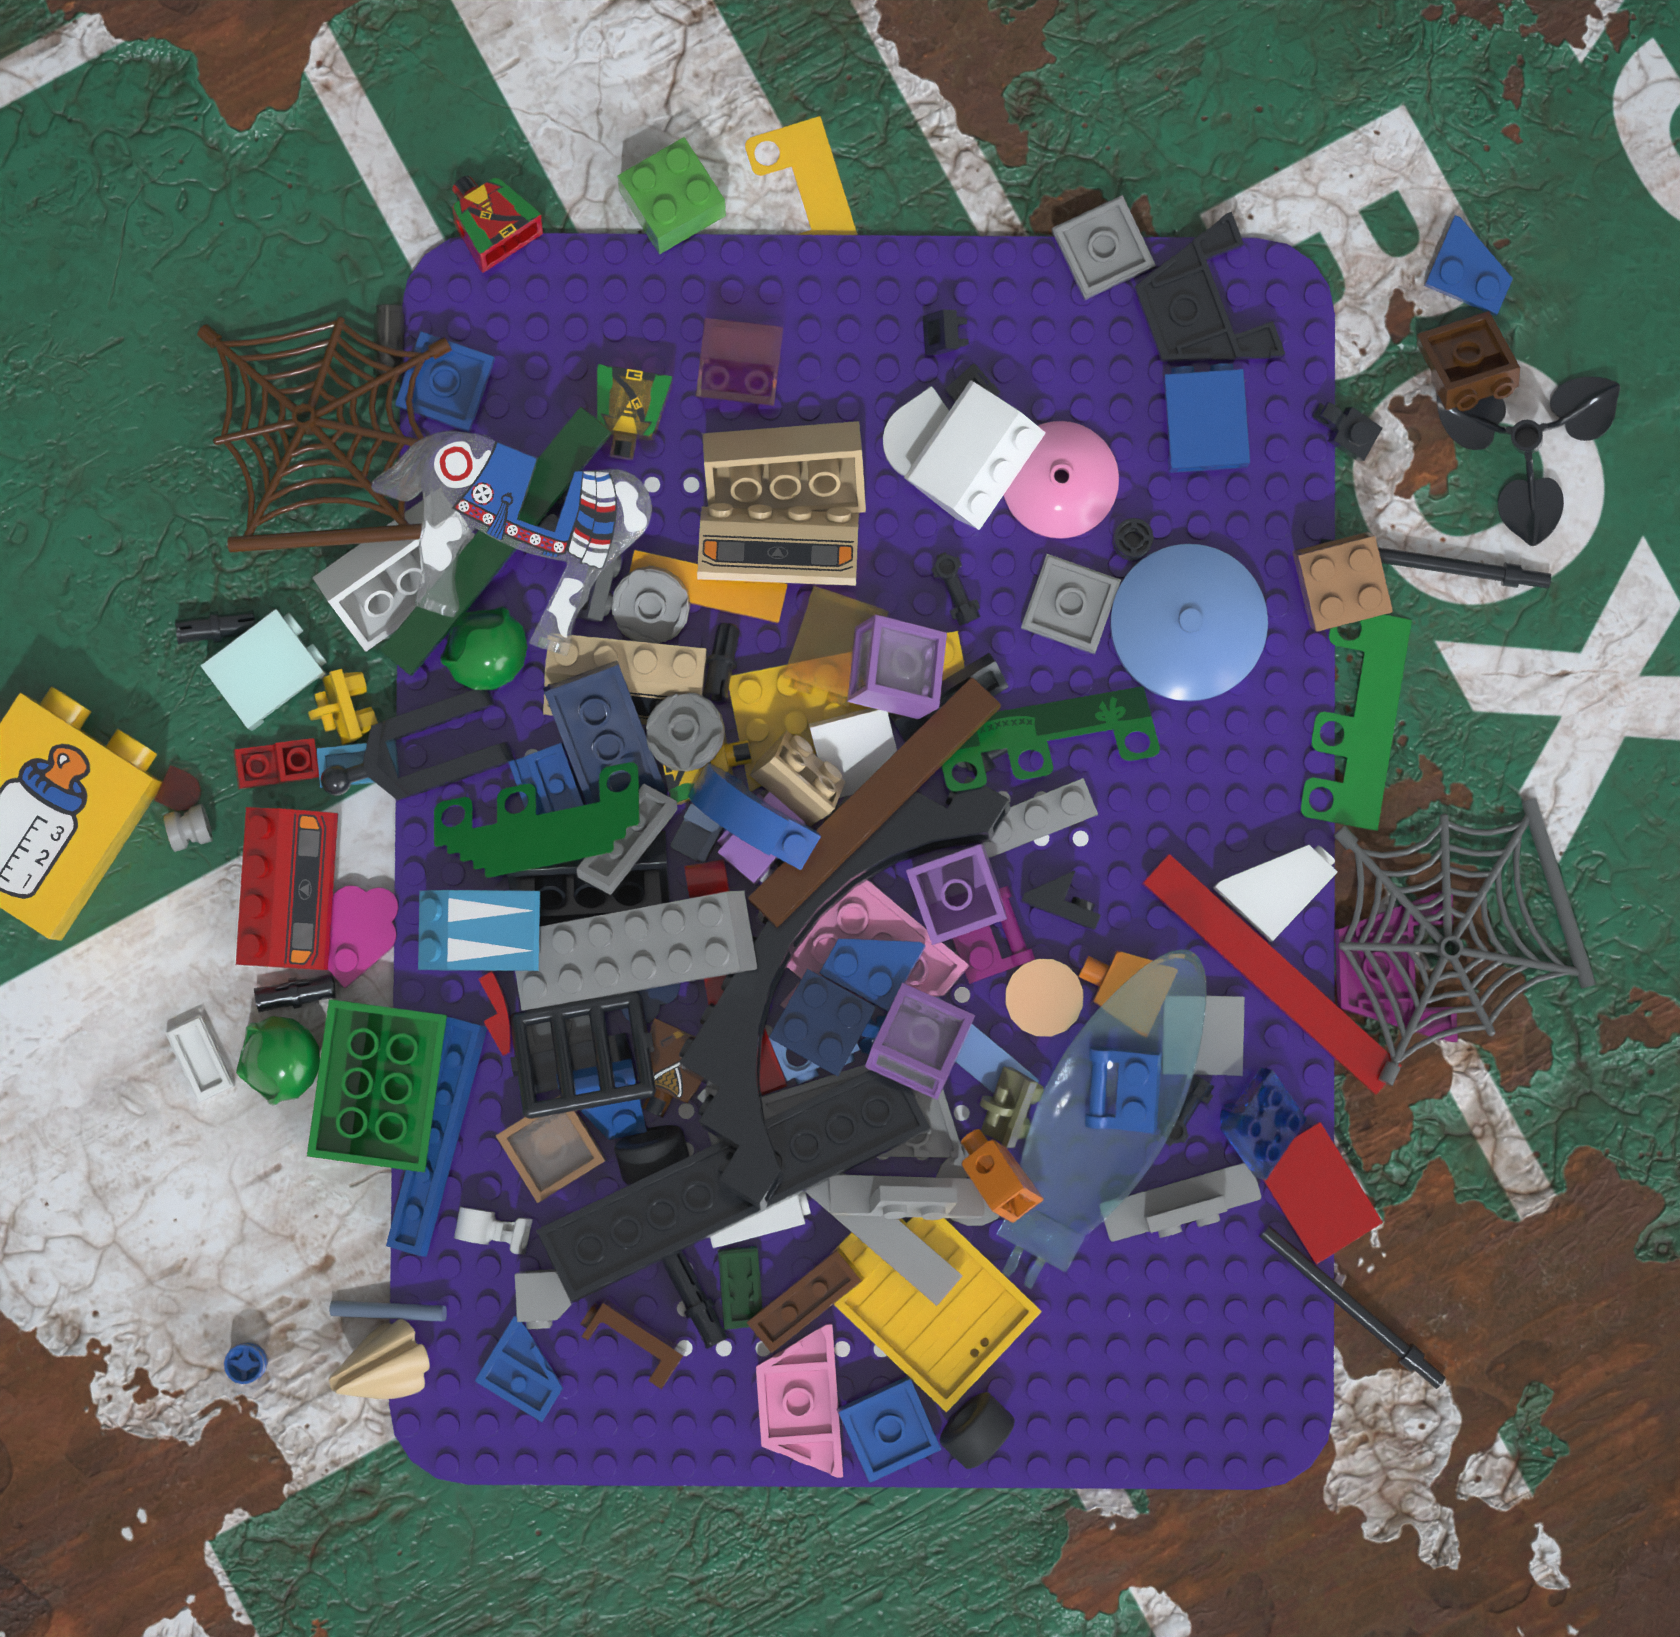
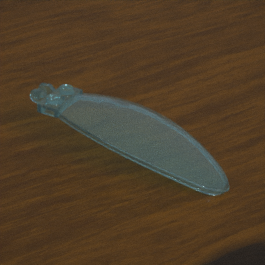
M1180 949L1168 952L1144 966L1124 983L1097 1010L1075 1037L1048 1081L1035 1111L1020 1164L1044 1200L1014 1223L1004 1219L996 1234L1016 1245L1002 1271L1008 1277L1015 1272L1024 1250L1038 1257L1024 1278L1025 1282L1023 1285L1030 1289L1034 1285L1045 1262L1064 1272L1068 1270L1085 1238L1084 1236L1105 1220L1137 1186L1159 1155L1179 1117L1198 1059L1207 998L1205 970L1199 957L1192 951ZM1101 1046L1162 1053L1157 1131L1155 1133L1107 1128L1092 1129L1084 1126L1085 1113H1089L1092 1061H1089V1047ZM1109 1062L1107 1068L1105 1113L1116 1114L1119 1063Z

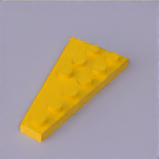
M958 631L947 633L942 681L965 667ZM853 652L731 676L729 691L739 741L749 740L753 755V763L744 764L749 791L752 792L762 786L750 776L756 762L786 730L794 737L798 735L805 739L812 747L813 753L817 755L809 724L871 708L847 702Z

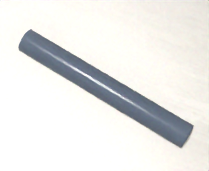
M332 1300L329 1308L330 1315L337 1317L445 1321L447 1317V1308L444 1305Z

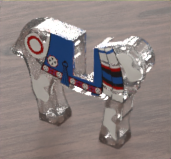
M443 431L429 435L414 443L391 468L372 481L371 488L375 493L398 501H410L421 491L423 493L424 520L419 539L421 575L415 606L451 618L456 616L460 605L455 584L457 560L467 539L478 529L488 536L518 550L566 562L567 567L528 644L567 656L572 646L573 628L576 618L582 607L589 600L595 581L602 571L634 543L648 527L652 514V503L644 484L633 474L620 469L575 471L554 532L519 520L539 457L479 433Z

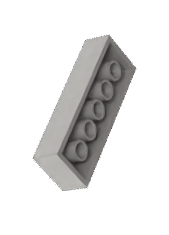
M744 891L723 892L539 927V971H515L522 1011L756 970L757 963Z

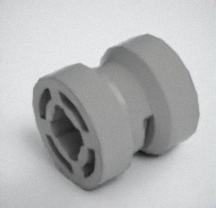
M203 804L190 807L188 812L184 813V816L176 811L163 815L168 839L174 852L186 849L190 840L192 843L198 842L199 844L213 841L211 826Z

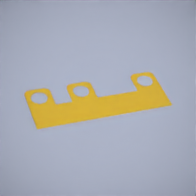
M821 116L753 136L746 141L745 149L752 171L756 175L763 176L792 167L811 230L796 235H857ZM763 141L775 143L780 151L777 162L769 166L760 164L755 158V148Z

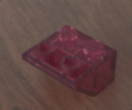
M705 318L696 397L774 406L784 336L783 327Z

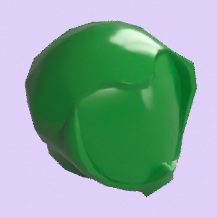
M504 606L490 610L465 612L452 627L447 644L440 656V662L448 668L452 677L458 683L474 690L497 689L511 682L524 666L528 646L523 625L511 616L509 610Z
M270 1016L260 1022L250 1023L246 1026L244 1045L241 1050L236 1073L252 1089L260 1093L270 1105L298 1099L313 1085L320 1065L319 1045L310 1030L293 1018Z

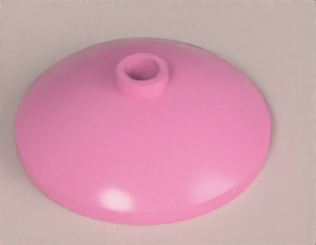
M1053 421L1040 424L1038 427L1045 434L1004 493L1005 502L1013 516L1024 527L1036 534L1057 539L1082 535L1096 527L1107 516L1115 502L1119 486V472L1115 457L1106 442L1094 431L1083 425L1067 421ZM1058 470H1065L1069 475V480L1065 483H1058L1054 478V473Z

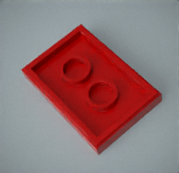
M1321 1122L1314 1124L1252 1163L1315 1264L1320 1263L1383 1223Z

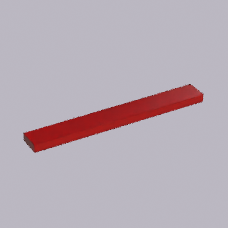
M1167 854L1142 884L1370 1092L1377 1095L1386 1085L1379 1081L1378 1078L1386 1061H1391L1390 1054L1174 857Z

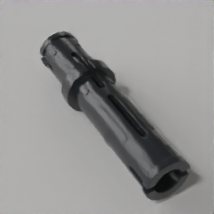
M683 1250L663 1259L664 1267L686 1308L684 1314L687 1319L691 1317L705 1348L708 1349L729 1338L712 1307L715 1305L712 1298H707Z

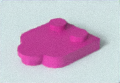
M345 886L333 894L328 970L344 988L350 986L394 947L397 932L393 921L398 914L399 905L395 895L387 889L373 888L366 892L357 886Z

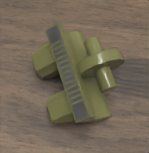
M1004 1066L993 1097L982 1096L980 1106L988 1110L981 1128L982 1133L998 1140L1007 1148H1015L1018 1139L1027 1138L1031 1124L1026 1115L1030 1104L1040 1102L1044 1087L1018 1070Z

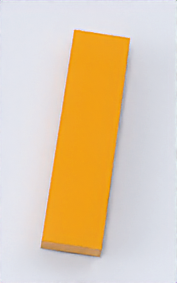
M634 550L629 573L636 568L648 566L669 570L680 578L688 590L690 604L779 623L788 584L697 579L698 564Z

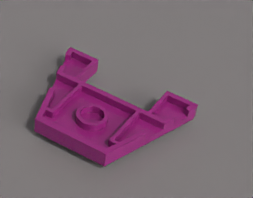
M1442 890L1411 902L1414 905L1430 902L1442 894ZM1451 894V907H1453V896H1452V894ZM1443 901L1433 908L1421 910L1420 912L1424 916L1434 915L1443 908ZM1403 905L1393 908L1388 926L1380 940L1381 943H1390L1399 929L1405 911ZM1386 911L1376 915L1374 925L1365 942H1372ZM1411 914L1406 930L1397 943H1413L1414 941L1413 927L1420 926V924ZM1443 916L1439 920L1430 923L1432 925H1443ZM1369 917L1359 921L1351 942H1358L1368 923ZM1349 924L1335 930L1338 1007L1342 1010L1378 1021L1373 1005L1343 950H1340L1338 944L1343 942L1351 925ZM1351 950L1377 998L1386 1023L1398 1027L1391 1003L1363 951ZM1371 951L1389 983L1406 1028L1415 1010L1411 994L1385 951ZM1394 952L1416 990L1415 962L1408 952ZM1452 1007L1425 1008L1419 1022L1431 1014ZM1457 1013L1434 1020L1416 1033L1430 1037L1438 1032L1457 1027ZM1458 1034L1440 1038L1438 1040L1445 1042H1458Z

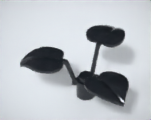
M1581 377L1569 380L1556 389L1550 400L1552 411L1560 419L1549 423H1541L1540 425L1533 420H1521L1514 427H1502L1499 425L1506 415V406L1503 399H1496L1492 395L1480 399L1473 408L1460 411L1457 407L1446 410L1441 399L1437 396V409L1442 425L1449 436L1461 447L1470 450H1484L1492 444L1495 432L1511 435L1512 445L1515 450L1525 455L1527 481L1514 480L1504 487L1499 495L1498 511L1506 527L1520 537L1527 545L1537 546L1547 539L1558 525L1564 508L1562 490L1554 479H1534L1532 454L1541 448L1543 432L1559 428L1565 424L1568 435L1576 440L1592 441L1603 436L1614 421L1620 385L1613 380L1602 377Z

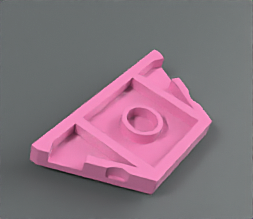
M825 1324L756 1366L761 1446L791 1457L793 1460L805 1465H810L827 1472L834 1477L841 1478L843 1477L839 1414L836 1410L838 1408L833 1326L832 1324Z

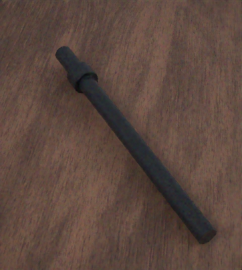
M1320 538L1319 544L1333 540ZM1378 547L1381 563L1501 581V586L1518 588L1520 584L1549 589L1551 583V573L1522 569L1519 564L1505 562L1503 566Z
M1267 1225L1260 1232L1259 1237L1395 1353L1399 1357L1397 1361L1409 1372L1414 1370L1435 1389L1443 1384L1446 1377L1424 1359L1425 1353L1413 1343L1408 1345L1270 1225Z

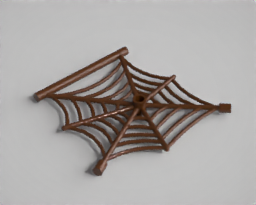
M338 317L335 321L283 335L247 340L221 341L222 336L208 324L203 325L199 329L197 336L211 348L216 347L223 366L226 384L225 419L221 436L214 437L213 443L215 445L224 444L232 453L242 470L248 493L247 528L243 536L228 537L227 544L230 553L423 539V524H409L405 519L406 485L418 459L426 449L433 450L435 444L431 441H426L415 421L412 398L415 381L424 362L431 357L437 359L452 351L446 337L428 345L429 349L421 353L396 350L370 341L345 324L343 317ZM333 328L330 339L296 349L269 354L239 356L229 348L284 341ZM344 330L355 340L374 350L411 359L396 367L373 361L350 346L340 336L341 331ZM337 343L352 356L367 365L386 372L376 378L350 363L336 350ZM327 346L323 360L276 374L261 375L246 362L287 357ZM226 356L239 367L245 388V413L241 431L228 434L232 416L233 389ZM335 357L347 369L368 382L356 388L341 379L330 366L332 358ZM320 367L316 380L299 387L277 389L268 381L295 376ZM413 367L415 369L409 380L406 407L409 424L417 438L404 436L395 422L392 409L393 390L398 377ZM327 373L337 384L350 392L339 398L328 394L323 388ZM248 375L262 386V407L258 426L248 429L251 415V386ZM389 380L391 382L387 390L385 407L388 422L395 434L381 431L375 411L378 387ZM313 388L308 404L297 406L284 395L301 393ZM370 390L369 414L373 429L360 427L356 414L357 397ZM269 392L279 401L278 422L264 425ZM320 395L329 401L328 404L315 410ZM350 402L349 413L353 425L346 424L343 417V405ZM286 408L292 412V419L284 420ZM337 409L336 417L338 422L320 418ZM298 427L289 444L285 429ZM321 427L337 430V432L330 439ZM278 431L283 441L285 454L282 460L277 445L269 434L271 432ZM345 432L356 434L347 456L335 444L338 438ZM304 434H315L322 442L298 448ZM262 435L272 449L277 470L271 481L261 450L251 437ZM363 436L375 438L376 441L367 454L361 472L352 462L354 452ZM244 439L255 453L263 472L265 493L255 513V495L251 476L240 453L231 443L233 441ZM383 440L398 443L385 465L379 489H377L367 478L372 458ZM403 446L417 447L419 449L406 467L400 483L397 511L384 497L386 481L390 469ZM329 449L338 459L322 458L307 460L288 467L292 457L311 450ZM326 464L346 468L357 479L353 480L343 477L312 478L288 485L275 493L283 476L303 467ZM341 483L365 488L380 504L348 497H319L292 503L263 516L269 503L290 491L313 484ZM321 503H344L370 508L391 516L398 523V525L253 535L257 526L277 515L299 507Z

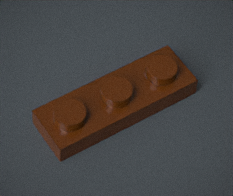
M837 1248L747 1321V1324L768 1350L773 1353L861 1283L864 1277L843 1251Z

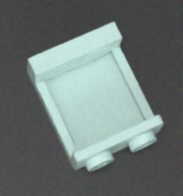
M277 609L201 665L202 669L238 717L251 731L265 722L264 718L318 678L322 679L327 675L321 667L327 661L314 644L306 647L298 635L303 630L290 613L283 617Z

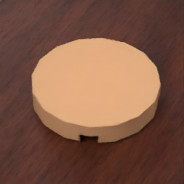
M1036 959L1023 964L1011 976L1005 990V1005L1011 1020L1021 1030L1034 1036L1051 1037L1066 1031L1077 1021L1083 1007V989L1078 976L1067 965L1054 959Z

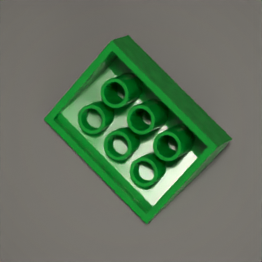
M329 999L307 1157L425 1173L447 1015Z

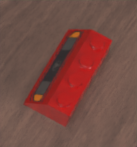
M246 807L235 965L328 970L338 813Z

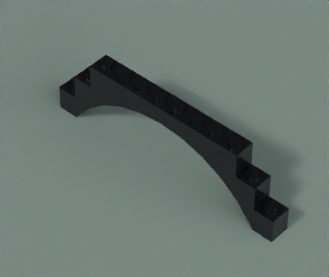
M967 776L964 783H970L974 779ZM984 785L979 788L951 791L946 800V804L949 805L948 809L915 791L781 925L776 928L764 916L762 923L765 926L758 938L752 936L757 969L728 974L725 977L721 986V990L724 991L716 1005L714 1003L708 1005L700 1019V1023L703 1025L695 1038L690 1036L686 1040L679 1053V1057L682 1058L679 1064L683 1071L717 1091L715 1096L709 1094L706 1097L698 1114L702 1116L699 1122L704 1130L737 1149L735 1154L729 1152L725 1156L718 1169V1173L722 1174L719 1181L727 1190L764 1211L784 1178L765 1125L760 1088L762 1037L773 995L794 952L820 918L849 892L892 865L936 849L991 842L1010 811L1009 799ZM845 796V798L843 799V801H842V803H841L840 805H839V804H836L835 809H834L829 815L826 816L825 821H826L840 806H842V805L849 799V797Z

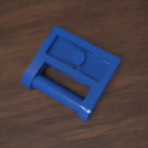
M1101 1046L1089 1047V1061H1092L1089 1113H1085L1084 1126L1092 1129L1107 1128L1155 1133L1157 1131L1162 1053ZM1109 1062L1119 1063L1116 1114L1105 1113L1107 1068Z

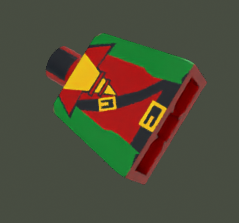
M467 175L460 178L453 185L452 191L459 198V201L452 206L454 223L482 273L543 234L541 214L538 210L499 178H492L479 187L471 176Z

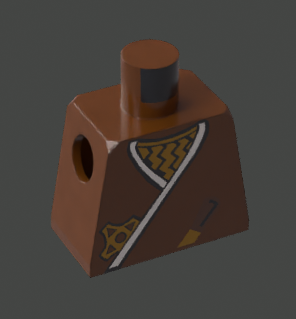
M654 1018L650 1032L652 1033L655 1052H651L656 1093L653 1097L646 1098L642 1108L663 1118L673 1097L688 1103L702 1082L684 1072L679 1064L682 1060L679 1057V1053L684 1043L690 1036L694 1038L695 1036Z

